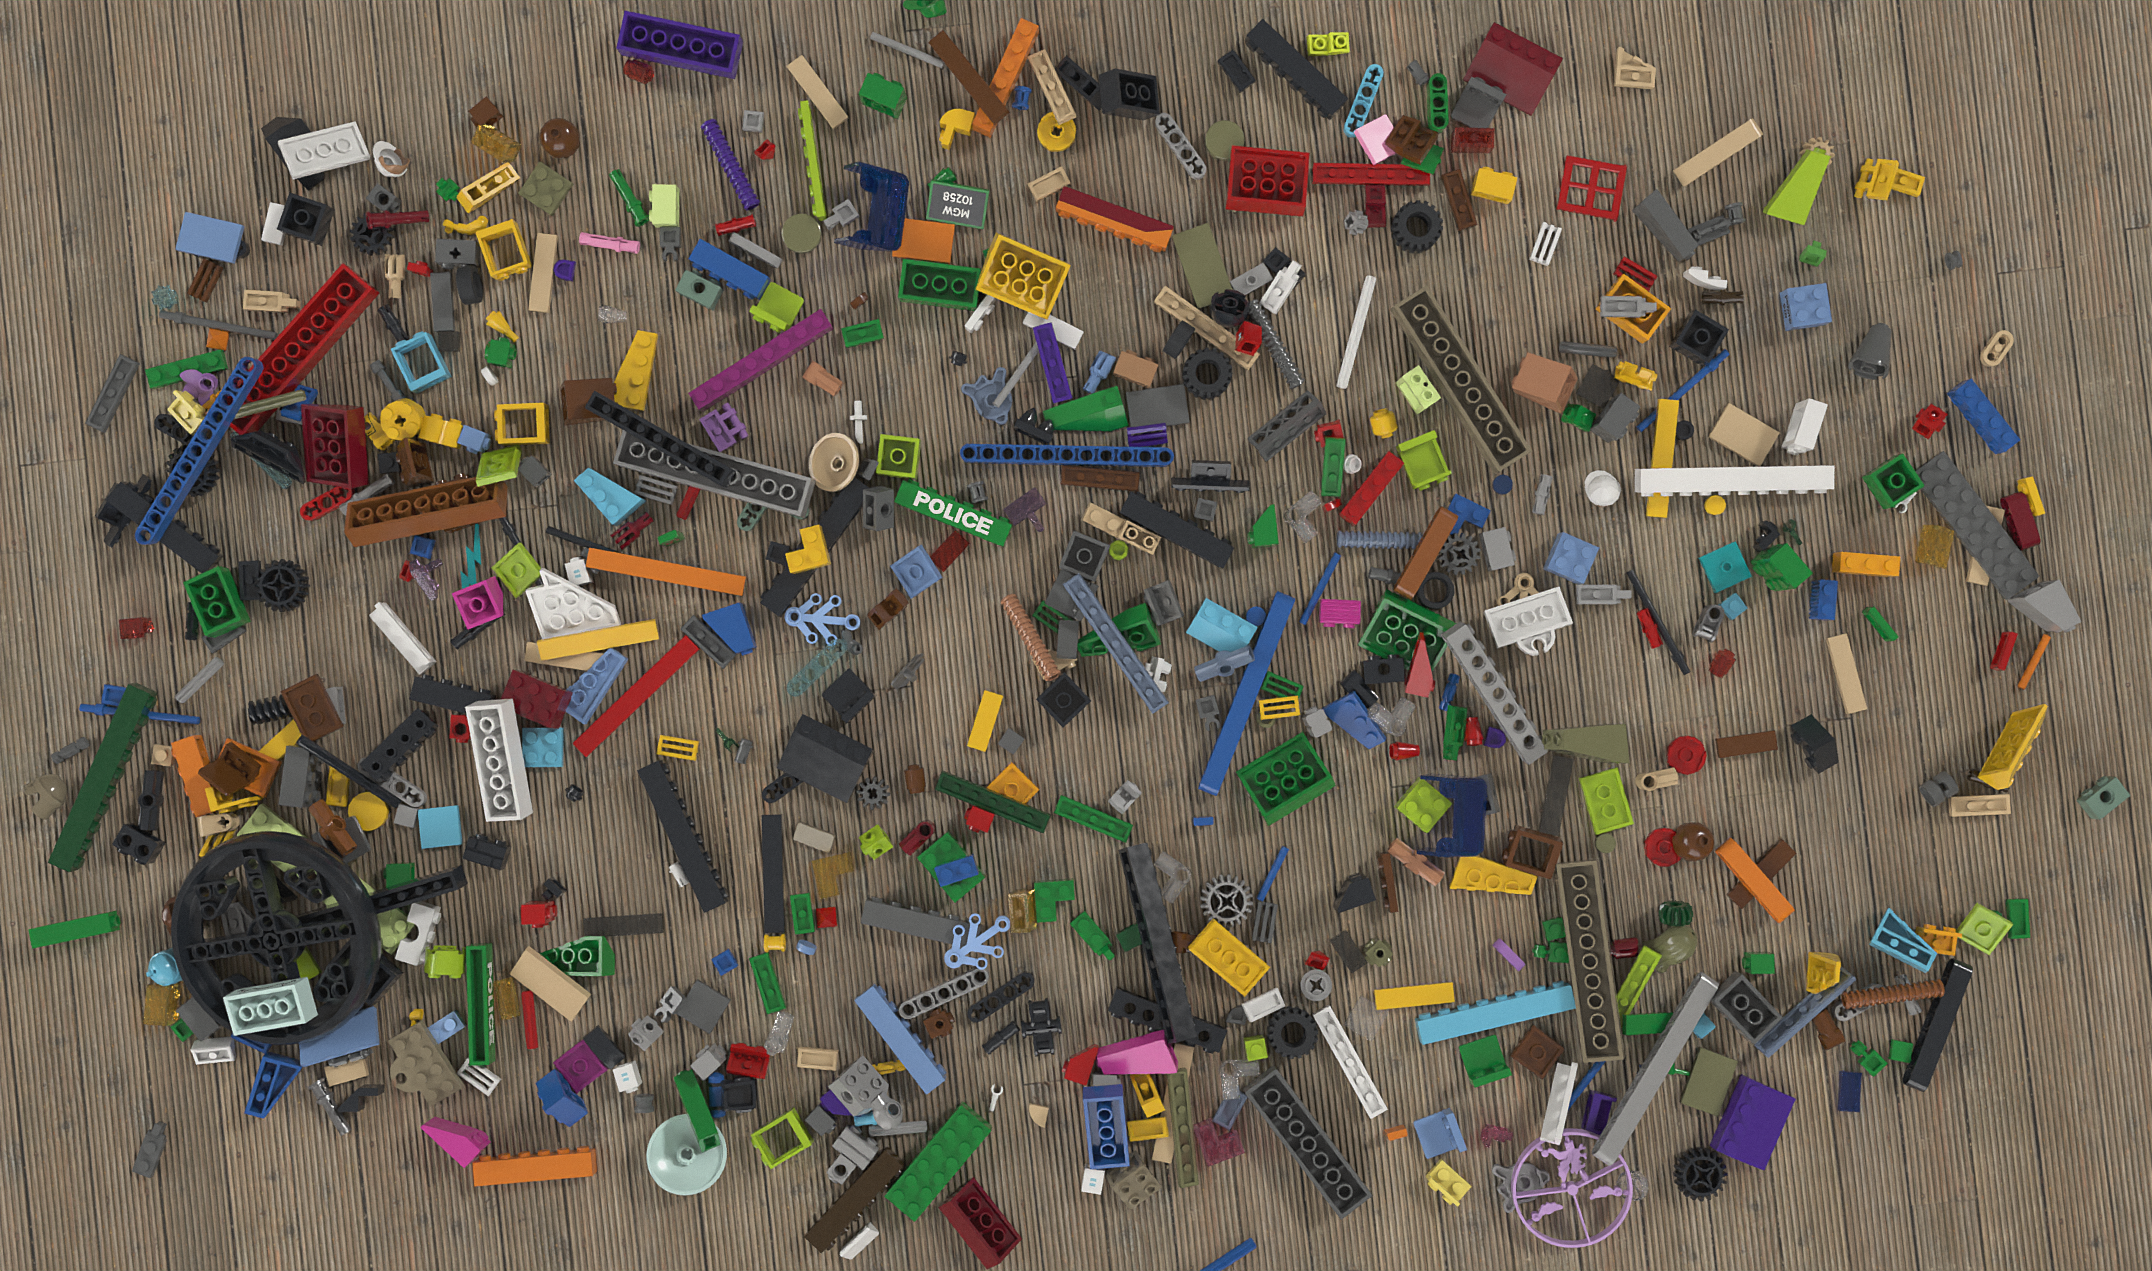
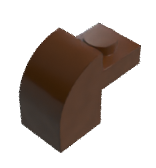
M896 588L882 602L876 605L867 616L880 630L905 610L909 602L906 600L905 595Z

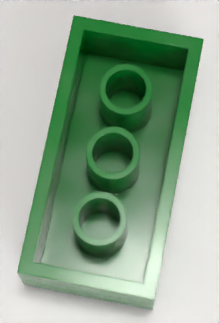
M903 259L898 299L900 302L975 311L978 308L980 291L976 290V286L982 270L980 268Z

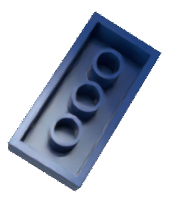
M1123 1085L1083 1087V1106L1090 1169L1130 1166Z

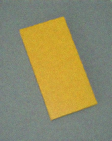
M1214 918L1187 947L1244 997L1270 968L1267 963Z

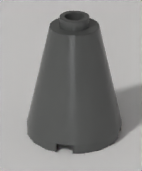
M1877 323L1872 325L1850 359L1848 368L1849 370L1851 368L1854 369L1855 375L1871 380H1877L1879 376H1883L1882 379L1888 376L1891 329L1887 324Z

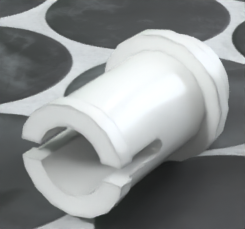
M679 861L669 866V873L672 872L679 887L689 883Z

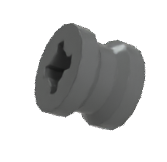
M637 1094L634 1096L636 1101L635 1113L654 1112V1106L652 1105L654 1094Z

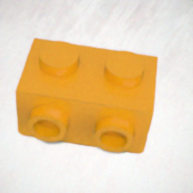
M1924 924L1923 927L1916 926L1915 933L1937 954L1955 956L1957 937L1962 938V934L1956 932V928L1943 926V930L1936 929V925Z

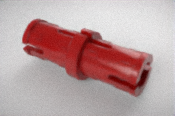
M753 214L737 219L734 217L732 220L715 224L718 236L733 232L740 233V230L756 227Z
M1648 608L1636 612L1642 626L1641 630L1645 633L1651 649L1663 645L1656 629L1658 628L1657 624H1654Z

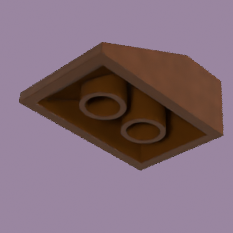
M403 438L396 447L398 452L396 453V460L401 465L402 472L400 477L402 482L408 487H416L434 482L426 445L410 438Z

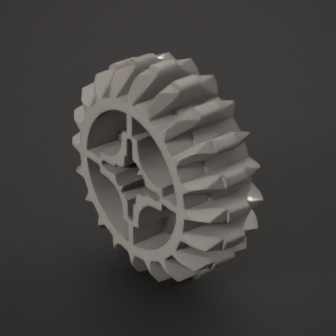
M1221 874L1219 875L1220 881L1217 882L1216 878L1213 877V885L1209 882L1206 883L1207 887L1210 888L1209 890L1202 889V892L1207 895L1206 897H1200V900L1206 901L1200 907L1207 908L1203 912L1204 916L1211 914L1208 918L1209 921L1216 918L1218 923L1222 921L1224 928H1226L1227 922H1229L1231 927H1234V920L1241 924L1240 916L1245 920L1247 919L1244 911L1251 913V909L1247 908V905L1251 906L1253 902L1247 901V899L1253 897L1252 893H1245L1250 890V887L1242 888L1245 884L1244 880L1237 883L1238 876H1235L1233 881H1231L1230 874H1227L1226 880H1224ZM1223 885L1234 886V888L1227 893H1223L1217 889L1218 887ZM1239 891L1242 894L1241 908L1237 907L1234 903V899ZM1213 893L1219 898V903L1214 911L1210 903ZM1219 894L1225 898L1230 896L1231 899L1229 900L1234 907L1227 903L1222 905L1223 900ZM1225 909H1231L1235 912L1231 916L1219 915Z

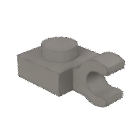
M847 199L832 209L834 215L825 219L824 224L828 231L838 223L844 227L859 218V214L850 200Z

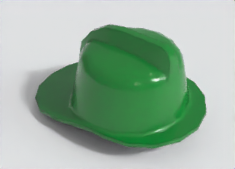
M905 0L903 3L905 9L919 10L925 18L938 17L947 12L944 0Z

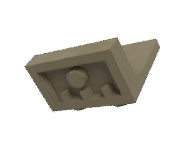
M1136 1150L1129 1154L1130 1166L1110 1168L1104 1173L1111 1188L1130 1210L1162 1188L1158 1180L1145 1166Z

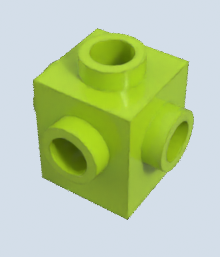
M879 824L859 836L862 843L860 845L862 852L866 856L869 854L873 860L893 848L888 835Z

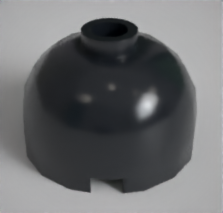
M1226 289L1224 293L1220 294L1218 291L1211 299V316L1218 325L1228 328L1237 327L1248 316L1249 300L1247 301L1245 299L1246 296L1237 290Z

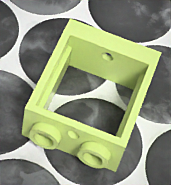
M1419 365L1396 382V385L1417 415L1441 398ZM1424 382L1428 383L1427 387L1423 385Z

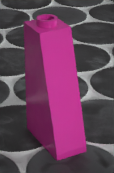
M1164 1029L1100 1047L1095 1058L1098 1068L1102 1069L1104 1075L1171 1074L1178 1071V1060L1171 1043L1167 1044Z

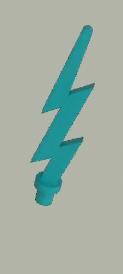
M475 524L474 553L466 546L468 576L460 571L462 589L468 587L469 584L477 583L475 560L481 565L479 524Z

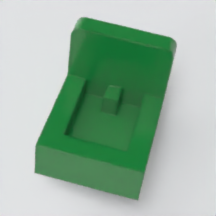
M1568 403L1564 409L1561 421L1572 424L1582 431L1589 432L1596 414L1582 405Z

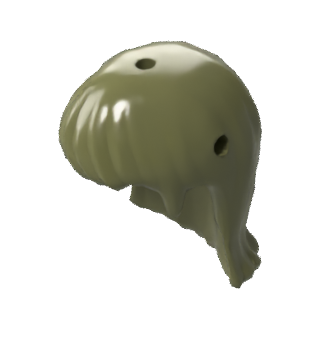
M1686 925L1683 927L1670 926L1657 938L1643 941L1642 948L1645 945L1662 955L1654 970L1664 973L1670 966L1682 963L1694 954L1698 944L1697 934Z

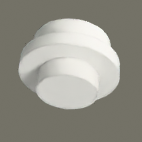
M1354 454L1347 455L1343 464L1344 471L1349 474L1358 472L1362 465L1360 458Z

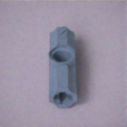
M1249 645L1233 652L1223 650L1215 655V659L1195 666L1194 670L1200 682L1217 675L1227 677L1234 673L1235 668L1255 661V656Z

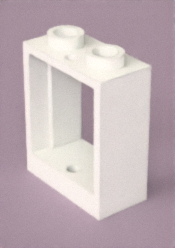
M1810 398L1796 403L1781 448L1787 449V453L1792 455H1799L1813 450L1828 404Z

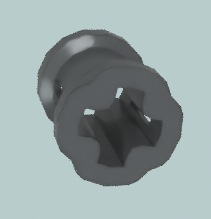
M1743 202L1725 206L1731 220V226L1746 222V218H1743L1742 213Z
M983 481L966 485L967 489H970L973 499L971 501L972 505L989 500L988 496H985L982 486L984 484Z

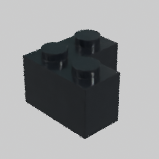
M1812 714L1791 725V738L1795 744L1802 746L1806 755L1805 763L1810 769L1813 768L1819 774L1839 763L1835 738Z

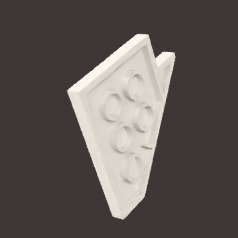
M545 568L540 569L544 584L526 589V594L542 639L621 625L615 605Z

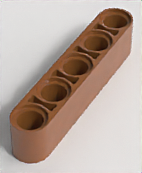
M1442 506L1438 508L1399 576L1393 591L1410 600L1415 596L1457 522V514Z

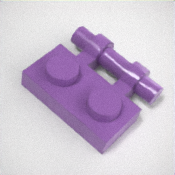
M729 403L722 405L725 411L722 415L715 409L699 419L720 453L737 444L734 438L735 435L739 434L742 440L749 436L745 430L746 426L739 421L736 416V410L731 408ZM730 419L734 428L729 430L724 421Z

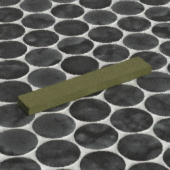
M1184 1067L1179 1068L1177 1073L1166 1074L1178 1187L1180 1188L1199 1185L1187 1069Z

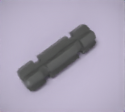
M81 737L76 740V743L72 742L60 749V752H54L51 754V760L59 764L64 761V758L68 759L81 752L80 749L84 750L90 746L88 739Z

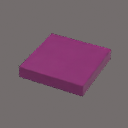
M581 1040L553 1062L576 1094L609 1069L584 1040Z

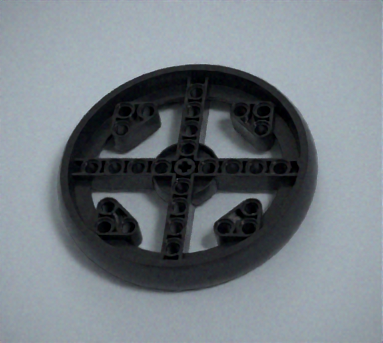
M260 831L233 837L207 852L189 871L178 891L171 921V940L176 965L195 1001L208 1015L230 1031H232L223 997L237 989L258 985L240 973H235L221 981L215 973L210 960L251 954L260 964L269 967L273 983L301 978L296 960L302 955L306 945L350 938V959L340 957L330 963L314 987L313 995L315 999L320 1002H326L316 1009L318 1013L316 1017L303 1024L240 1034L242 1037L265 1044L294 1045L307 1043L329 1035L344 1026L360 1010L369 997L378 976L382 956V937L373 901L366 887L350 866L331 850L313 840L277 831ZM271 861L284 862L295 866L285 872L284 880L287 885L309 901L319 903L333 895L344 917L301 923L294 914L283 910ZM243 865L256 917L250 923L245 933L204 939L203 920H212L224 914L240 888V882L236 877L226 875Z

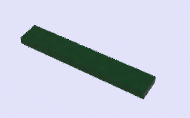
M941 771L935 787L937 791L1043 834L1051 816L1049 813L946 771Z

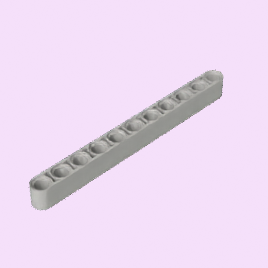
M1699 972L1691 982L1666 1025L1665 1030L1660 1034L1594 1145L1592 1155L1606 1165L1611 1166L1617 1160L1717 991L1719 983L1705 973Z

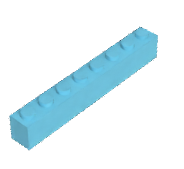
M1556 981L1552 983L1553 986L1549 987L1540 985L1528 992L1526 990H1518L1514 992L1515 995L1511 996L1502 994L1495 996V999L1490 1001L1488 999L1477 1000L1476 1004L1473 1005L1468 1003L1457 1005V1009L1443 1008L1438 1010L1436 1014L1431 1015L1430 1012L1419 1014V1018L1414 1019L1419 1041L1425 1045L1576 1009L1572 987L1567 982Z

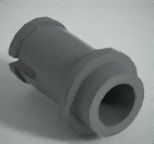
M1414 60L1406 67L1415 78L1416 84L1423 86L1430 80L1429 74L1424 72L1417 60Z
M741 738V741H738L739 747L734 761L746 764L750 748H753L751 740Z

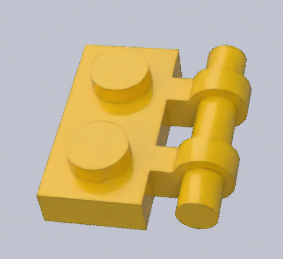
M1867 158L1865 164L1861 166V176L1859 182H1856L1854 196L1862 198L1863 193L1867 191L1866 196L1868 199L1888 200L1899 162L1897 160L1877 159L1876 166H1872L1874 160ZM1873 174L1870 183L1867 182L1869 175Z

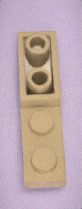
M1093 503L1088 504L1081 519L1096 527V529L1151 555L1154 554L1161 539L1160 536L1128 520H1124Z

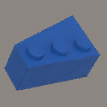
M267 1051L262 1057L244 1114L264 1119L303 1068L300 1065V1060Z

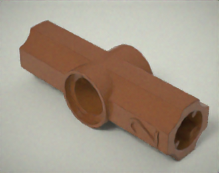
M323 799L318 800L308 808V811L320 826V835L324 839L331 841L342 857L347 856L357 848L356 843L345 830L346 822L344 819L334 815Z

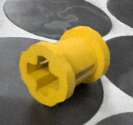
M765 934L764 951L781 950L785 952V934H781V936Z

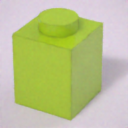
M1262 1034L1243 1038L1248 1061L1268 1058L1265 1039Z

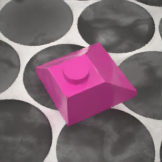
M495 576L452 593L467 629L503 616V592Z

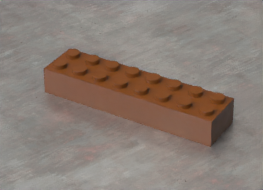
M476 477L349 502L347 504L344 533L354 547L506 517L508 487L504 481L478 487L475 481Z

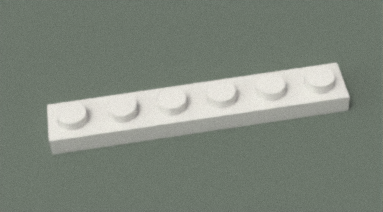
M1330 1005L1313 1013L1315 1021L1370 1119L1388 1110Z

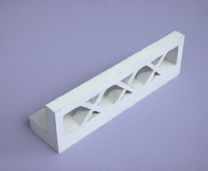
M378 602L375 605L376 610L369 616L419 675H422L436 663V660L388 604Z
M1572 1062L1571 1066L1557 1063L1540 1136L1542 1141L1560 1145L1578 1063Z

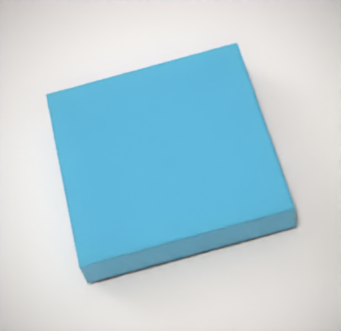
M459 805L418 810L422 849L463 844Z

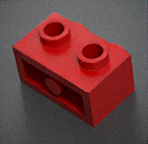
M554 900L529 901L522 904L521 925L532 924V928H542L544 925H549V922L555 920L558 913Z

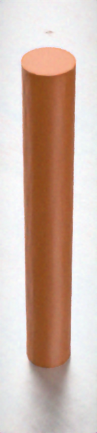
M2043 634L2017 685L2018 688L2025 690L2051 639L2050 636Z

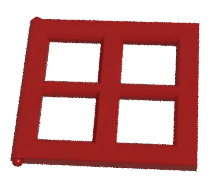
M1567 155L1556 210L1605 218L1616 222L1619 216L1627 165H1617ZM1573 165L1591 168L1589 184L1570 181ZM1599 170L1618 173L1615 189L1597 186ZM1569 187L1587 190L1585 206L1566 203ZM1595 192L1614 195L1611 211L1593 208Z

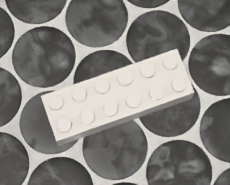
M513 699L476 701L466 706L465 709L486 822L522 820L532 814L533 810Z

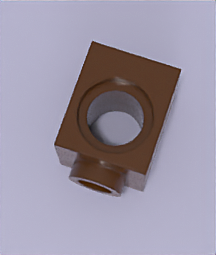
M487 96L468 111L472 115L470 120L477 128L481 126L485 131L504 117Z

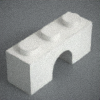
M422 901L411 905L407 922L414 923L418 927L419 936L416 940L409 938L400 940L395 956L396 960L415 966L425 962V947H428L435 938V932L433 931L435 925L440 921L441 913L439 912L441 907Z

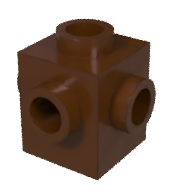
M940 1008L934 1009L929 1012L930 1016L923 1020L931 1039L939 1035L943 1038L951 1034V1030L954 1027L953 1023L955 1022L951 1011L947 1012L946 1008L942 1010Z

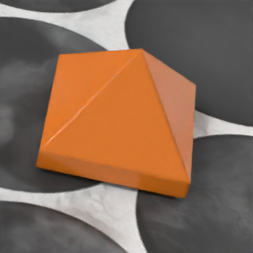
M209 328L206 347L226 351L230 332Z

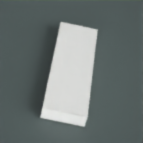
M1030 312L1027 313L1023 321L1024 325L1033 329V327L1052 322L1057 341L1074 350L1076 349L1084 333L1083 331L1052 315H1049L1048 320Z

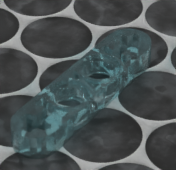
M840 638L831 641L788 682L787 692L794 697L803 694L846 653L847 643ZM834 643H841L842 652L837 651L832 656L829 652L835 649ZM825 655L829 658L827 666L820 665V656ZM807 669L814 670V679L806 678L805 671ZM801 680H803L808 684L806 686V684L803 683L801 686H799L800 692L798 690L795 692L792 690L794 687L792 685L793 683L797 684Z

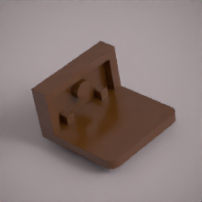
M229 742L225 745L220 758L200 768L198 774L221 793L230 796L253 783L262 765L233 742Z

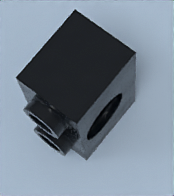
M1399 654L1388 655V659H1380V656H1368V660L1363 661L1365 684L1406 681L1404 658H1400ZM1383 663L1388 664L1390 667V671L1386 675L1381 674L1379 671V667Z

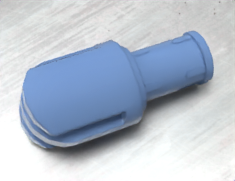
M1099 351L1089 369L1091 375L1083 390L1093 394L1100 381L1107 378L1116 362V357Z

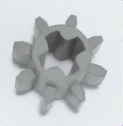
M1350 211L1344 219L1345 229L1350 230L1349 234L1352 235L1363 234V231L1368 226L1367 216L1363 215V211Z

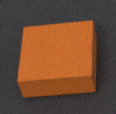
M1404 1125L1384 1130L1387 1139L1390 1141L1408 1135Z

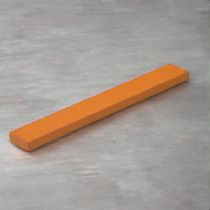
M589 548L586 567L739 596H743L746 581L745 576Z

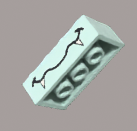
M308 977L237 989L223 997L234 1036L303 1024L318 1015Z

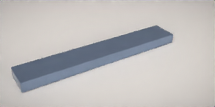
M1841 966L1839 983L1817 994L1810 993L1754 1046L1769 1058L1856 981V978Z

